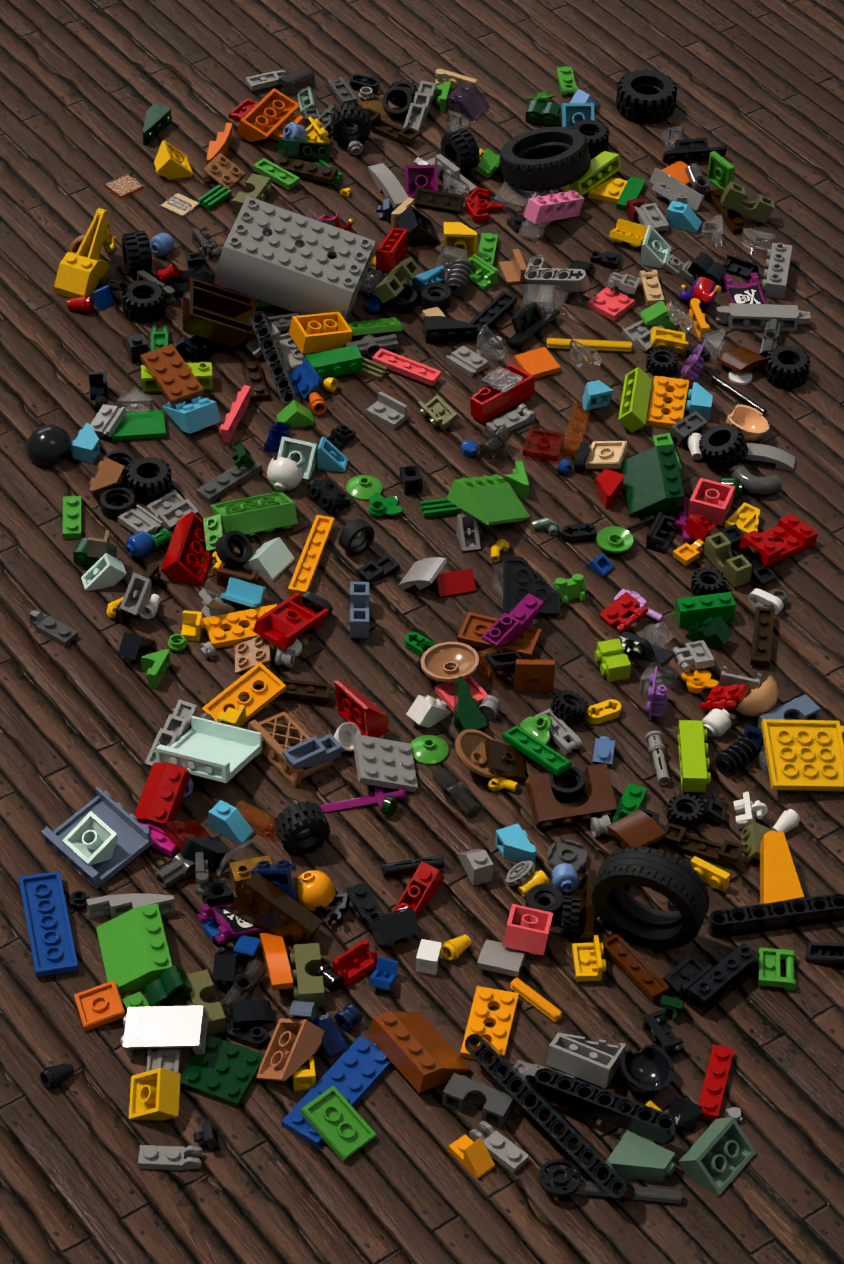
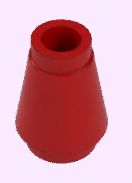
M88 295L67 300V308L88 313L94 307L93 298Z

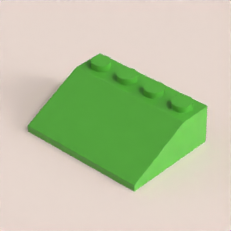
M497 474L454 479L447 496L448 501L487 525L530 519V515L510 484Z
M281 491L210 505L213 515L221 514L223 535L232 530L252 536L256 535L259 531L272 532L275 528L287 529L291 528L294 524H298L295 502Z
M158 903L135 907L96 927L107 982L115 980L119 993L145 989L150 982L160 978L167 968L172 967Z

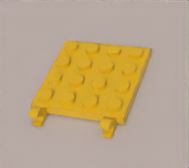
M762 719L761 728L771 790L844 791V726H840V721Z

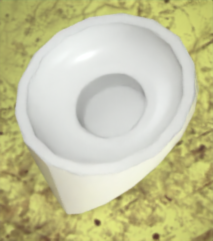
M344 722L338 727L333 737L341 744L342 752H349L354 750V735H361V731L356 724Z

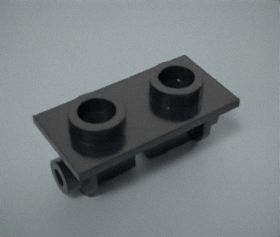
M727 254L728 262H724L723 265L727 271L737 274L740 269L739 275L751 279L750 273L757 272L759 274L758 264L754 261H747L737 255Z

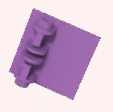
M706 339L702 345L698 344L693 351L695 354H690L685 363L687 365L680 372L682 374L681 379L689 380V383L697 381L705 364L704 359L699 356L707 341Z
M655 666V673L650 674L649 685L653 687L648 688L647 699H651V701H647L646 713H649L648 721L651 720V716L662 718L665 715L668 690L664 685L655 686L657 666Z

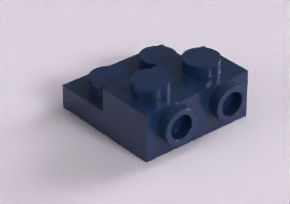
M288 860L278 861L277 864H270L269 861H260L251 870V876L255 872L259 873L298 902L296 890L298 877L295 864H289Z

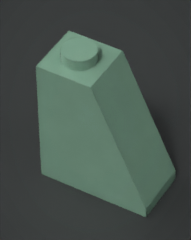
M628 1130L607 1159L626 1179L663 1182L667 1175H672L676 1167L674 1152ZM609 1171L605 1172L606 1176H609Z

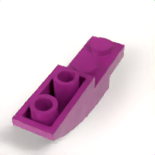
M528 593L509 614L505 612L483 634L482 639L497 648L513 641L533 624V618L544 607V601Z

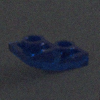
M273 422L269 429V437L264 444V451L278 453L282 436H289L291 425L283 422Z
M328 1013L314 1019L313 1024L325 1031L321 1045L329 1059L349 1048Z

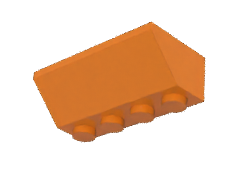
M274 88L240 120L236 134L249 142L267 139L300 107V104Z

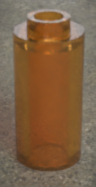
M244 800L236 804L235 807L251 828L266 836L276 832L274 829L276 817Z

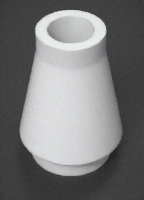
M699 433L690 434L686 441L693 460H700L702 458L699 448V440H701L702 435Z
M151 595V600L139 613L142 618L151 619L156 616L159 603L161 602L159 595Z
M792 809L785 810L771 830L776 832L783 831L785 834L799 825L800 817Z

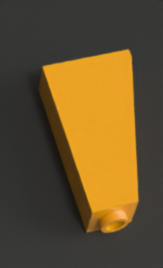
M769 831L765 833L760 842V904L804 898L784 832Z

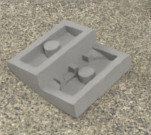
M640 320L622 331L621 334L638 349L645 352L652 349L650 342L651 328L653 326L646 325L643 320ZM661 324L658 325V326H654V327L664 328Z
M176 490L146 506V510L163 522V526L168 529L175 527L177 521L190 512L199 513L188 498L184 500Z
M432 557L414 562L398 586L403 591L413 585H416L419 590L432 584L448 560L441 557Z
M487 939L479 955L477 968L518 977L527 952L511 950L508 947H503L501 942Z

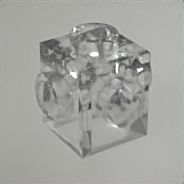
M665 622L650 624L639 635L648 639L650 644L664 649L666 648L665 644L674 638Z

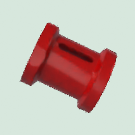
M171 263L169 267L163 270H157L163 284L167 280L180 276L179 270L174 263Z

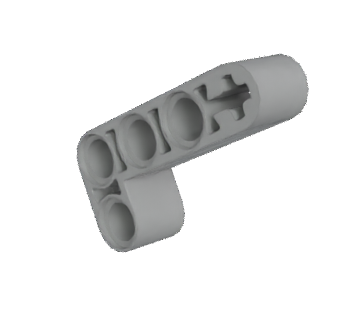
M536 255L530 259L524 275L530 289L534 291L584 292L591 285L585 270L548 268L541 255Z

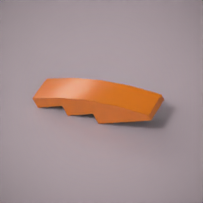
M226 123L225 131L218 132L216 141L209 142L206 165L219 153L224 156L226 155L233 136L232 123Z
M273 932L260 933L265 967L267 968L272 990L293 988V978L283 937Z

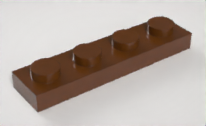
M618 933L600 942L603 943L604 952L652 1002L662 997V995L669 993L670 986Z

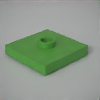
M710 152L707 178L717 188L725 191L729 182H733L735 167L717 152Z

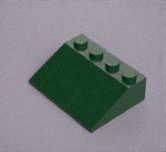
M674 444L655 446L622 462L621 470L622 474L625 475L624 487L630 517L659 514V512L673 513L684 511V492Z

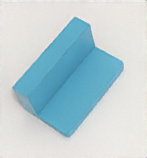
M231 577L229 578L226 592L221 593L220 597L256 608L263 604L266 587Z

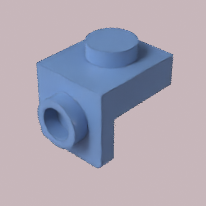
M601 736L600 739L595 738L592 763H607V765L612 766L615 741L612 738Z

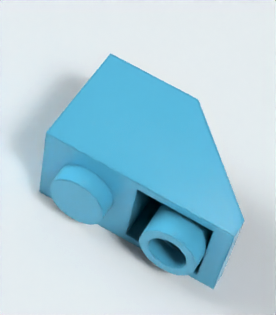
M693 382V388L689 389L686 411H689V415L697 411L702 417L710 421L713 396L698 383Z
M86 423L83 429L79 430L77 438L72 441L70 449L73 459L93 464L100 453L99 438L91 425Z
M518 823L496 830L495 845L503 858L518 863L530 860L535 864L537 849L534 844L530 843L526 831L522 830Z

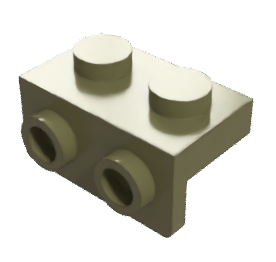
M438 394L426 404L421 400L418 402L421 407L419 410L425 418L429 417L431 424L435 428L438 426L442 431L459 418L457 413Z
M754 821L742 830L741 842L742 845H745L742 853L744 863L747 864L753 858L760 860L761 839L765 833L773 830Z

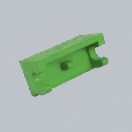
M476 254L467 259L473 265L469 281L482 290L497 284V268Z

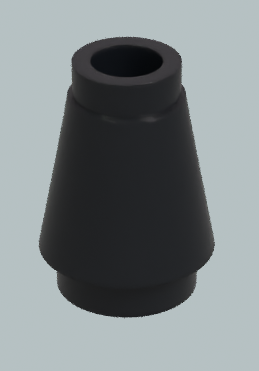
M70 1062L46 1067L40 1073L41 1082L46 1088H55L74 1074V1068Z

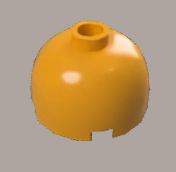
M311 870L302 873L298 877V884L296 885L298 902L307 910L315 911V907L321 905L324 908L333 901L335 897L334 885L327 874L319 870Z

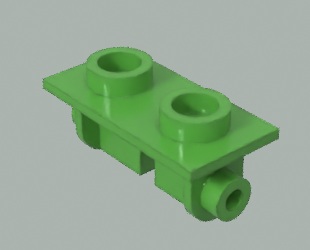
M221 514L203 519L207 552L211 550L216 551V542L223 536Z

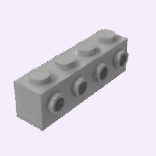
M772 243V249H768L762 289L765 290L764 297L784 299L792 245Z

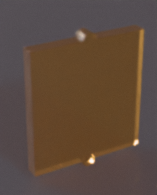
M128 173L105 184V187L120 199L144 189V185Z

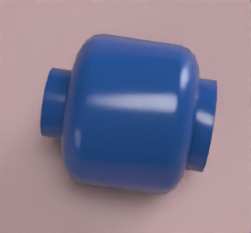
M139 531L127 538L125 549L130 556L139 559L152 552L154 540L149 533Z

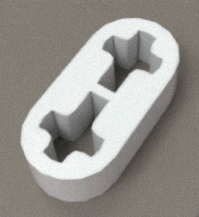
M758 588L754 589L748 596V601L752 606L775 609L774 615L779 614L784 607L780 598Z

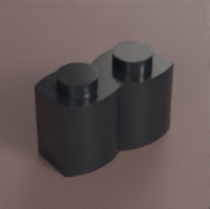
M700 252L687 269L695 278L706 277L717 285L728 272L723 265L714 262L704 252Z

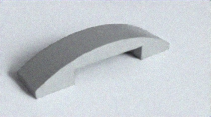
M746 443L748 451L744 459L776 463L775 469L794 470L795 457L790 453L769 445Z

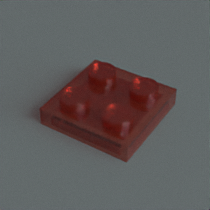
M530 428L522 456L558 462L565 433Z
M192 819L164 822L161 828L181 851L189 838L211 837L200 826L198 821Z

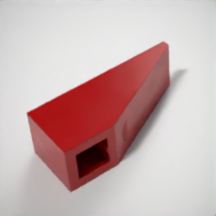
M421 861L393 911L404 907H413L417 916L432 899L445 877L440 870Z

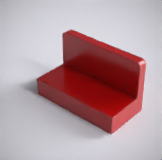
M472 568L438 574L433 583H437L440 597L476 590Z

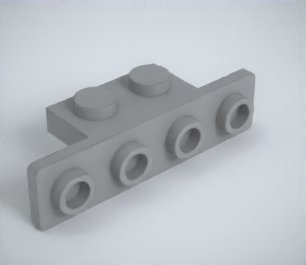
M438 154L426 161L430 165H437L438 175L463 195L472 193L477 188V186L460 174V169L443 155Z
M654 169L649 182L653 184L652 190L656 191L658 196L669 199V203L672 200L688 204L695 211L700 209L704 199L702 194L661 169Z

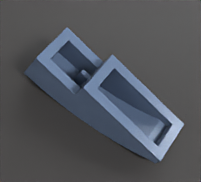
M332 734L320 739L314 736L282 751V755L293 767H312L340 758L342 746Z
M294 1000L289 1011L290 1019H306L314 1023L317 1003Z

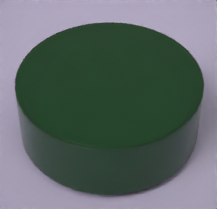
M390 795L385 797L381 808L383 815L393 816L398 803L396 797Z

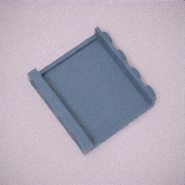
M99 787L95 788L97 796L54 831L48 827L41 831L44 842L96 890L153 844L150 829L146 825L142 826L132 813L128 814L120 802H114L111 795L107 791L103 792ZM90 811L118 834L112 858L93 865H88L62 841Z

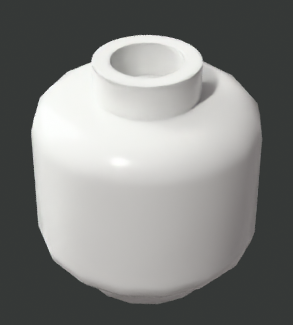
M714 708L702 720L703 729H707V735L712 738L721 737L731 727L730 714L724 709Z

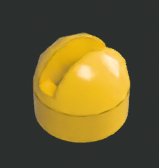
M332 377L326 378L323 382V388L327 391L335 392L338 384L337 379Z

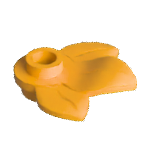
M697 669L694 673L682 672L681 679L686 682L688 691L692 693H702L703 689L714 688L719 684L718 681L711 679V672L706 669Z

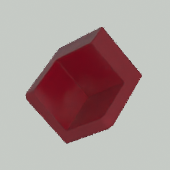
M643 198L627 200L626 215L631 222L640 224L637 219V210L634 206L638 208L644 205L645 201Z

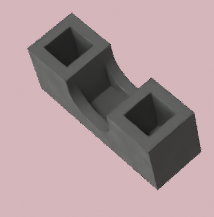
M454 1073L443 1090L442 1105L462 1113L466 1106L479 1104L483 1106L482 1121L502 1130L513 1112L514 1098L506 1092L498 1091L486 1084L478 1083L466 1076Z

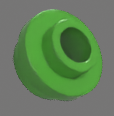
M173 634L168 640V648L172 651H182L187 646V640L181 634Z

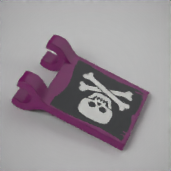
M757 272L750 273L751 279H749V283L733 285L732 276H724L725 282H723V287L727 290L731 303L766 304L759 285Z
M232 903L214 907L202 904L200 909L203 913L196 916L200 922H206L212 917L220 925L218 931L221 934L215 935L214 939L219 944L227 942L232 937L266 930L228 912Z

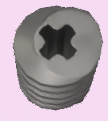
M465 259L455 260L451 265L445 285L451 290V296L459 297L465 293L464 291L473 270V265Z

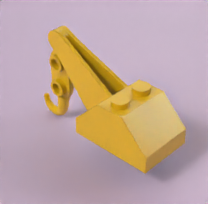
M97 209L78 251L67 252L60 262L54 284L55 294L70 299L86 295L90 297L99 284L100 278L104 277L108 271V262L100 259L102 245L107 253H111L116 245V237H112V234H110V222L107 219L108 210Z

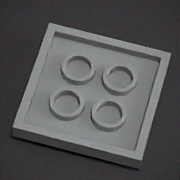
M358 734L354 735L353 747L358 783L416 792L418 785L410 743Z

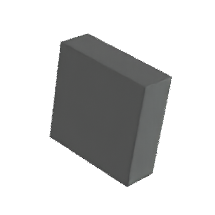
M318 108L303 110L305 123H311L308 119L310 116L314 120L320 116Z

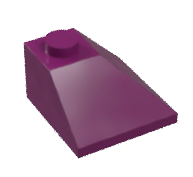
M437 165L404 166V190L408 197L414 198L416 187L438 191Z

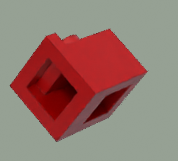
M692 513L685 520L687 524L683 529L695 540L700 539L703 541L716 524L713 523L711 525L704 516L699 513L696 515Z

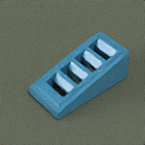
M440 266L416 275L412 279V287L420 294L424 285L445 281V267Z

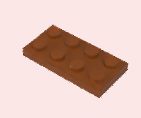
M173 344L140 355L142 363L171 405L204 394L203 387Z
M468 612L458 634L457 642L499 653L517 651L522 658L531 660L542 629L530 626L516 639L497 648L484 641L482 636L498 619Z

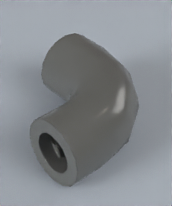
M739 467L732 473V477L739 478L741 484H744V491L751 494H773L779 492L782 487L780 478L776 474L757 477L751 474L746 467Z

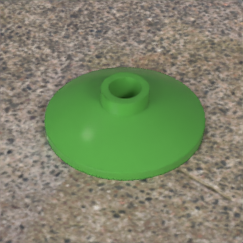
M359 475L347 482L346 490L352 498L368 501L373 494H381L383 486L376 477Z
M610 526L598 532L596 541L599 547L605 551L621 553L632 547L634 538L627 529Z
M423 735L411 742L413 760L420 764L436 765L443 762L448 756L449 747L440 737Z

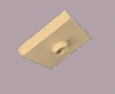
M593 441L585 461V468L620 469L628 448V442Z

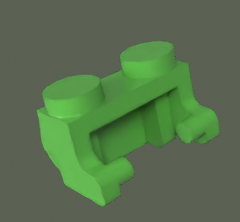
M574 574L570 579L557 578L553 582V589L560 594V602L563 605L568 604L569 600L579 598L580 601L586 599L584 592L586 591V584L582 574Z

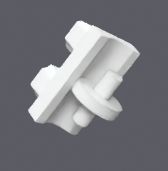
M749 791L743 793L744 799L733 801L736 814L746 813L735 816L739 829L747 827L752 821L756 822L755 817L762 819L768 812L766 804L761 803L759 800L755 801L754 804L750 801Z

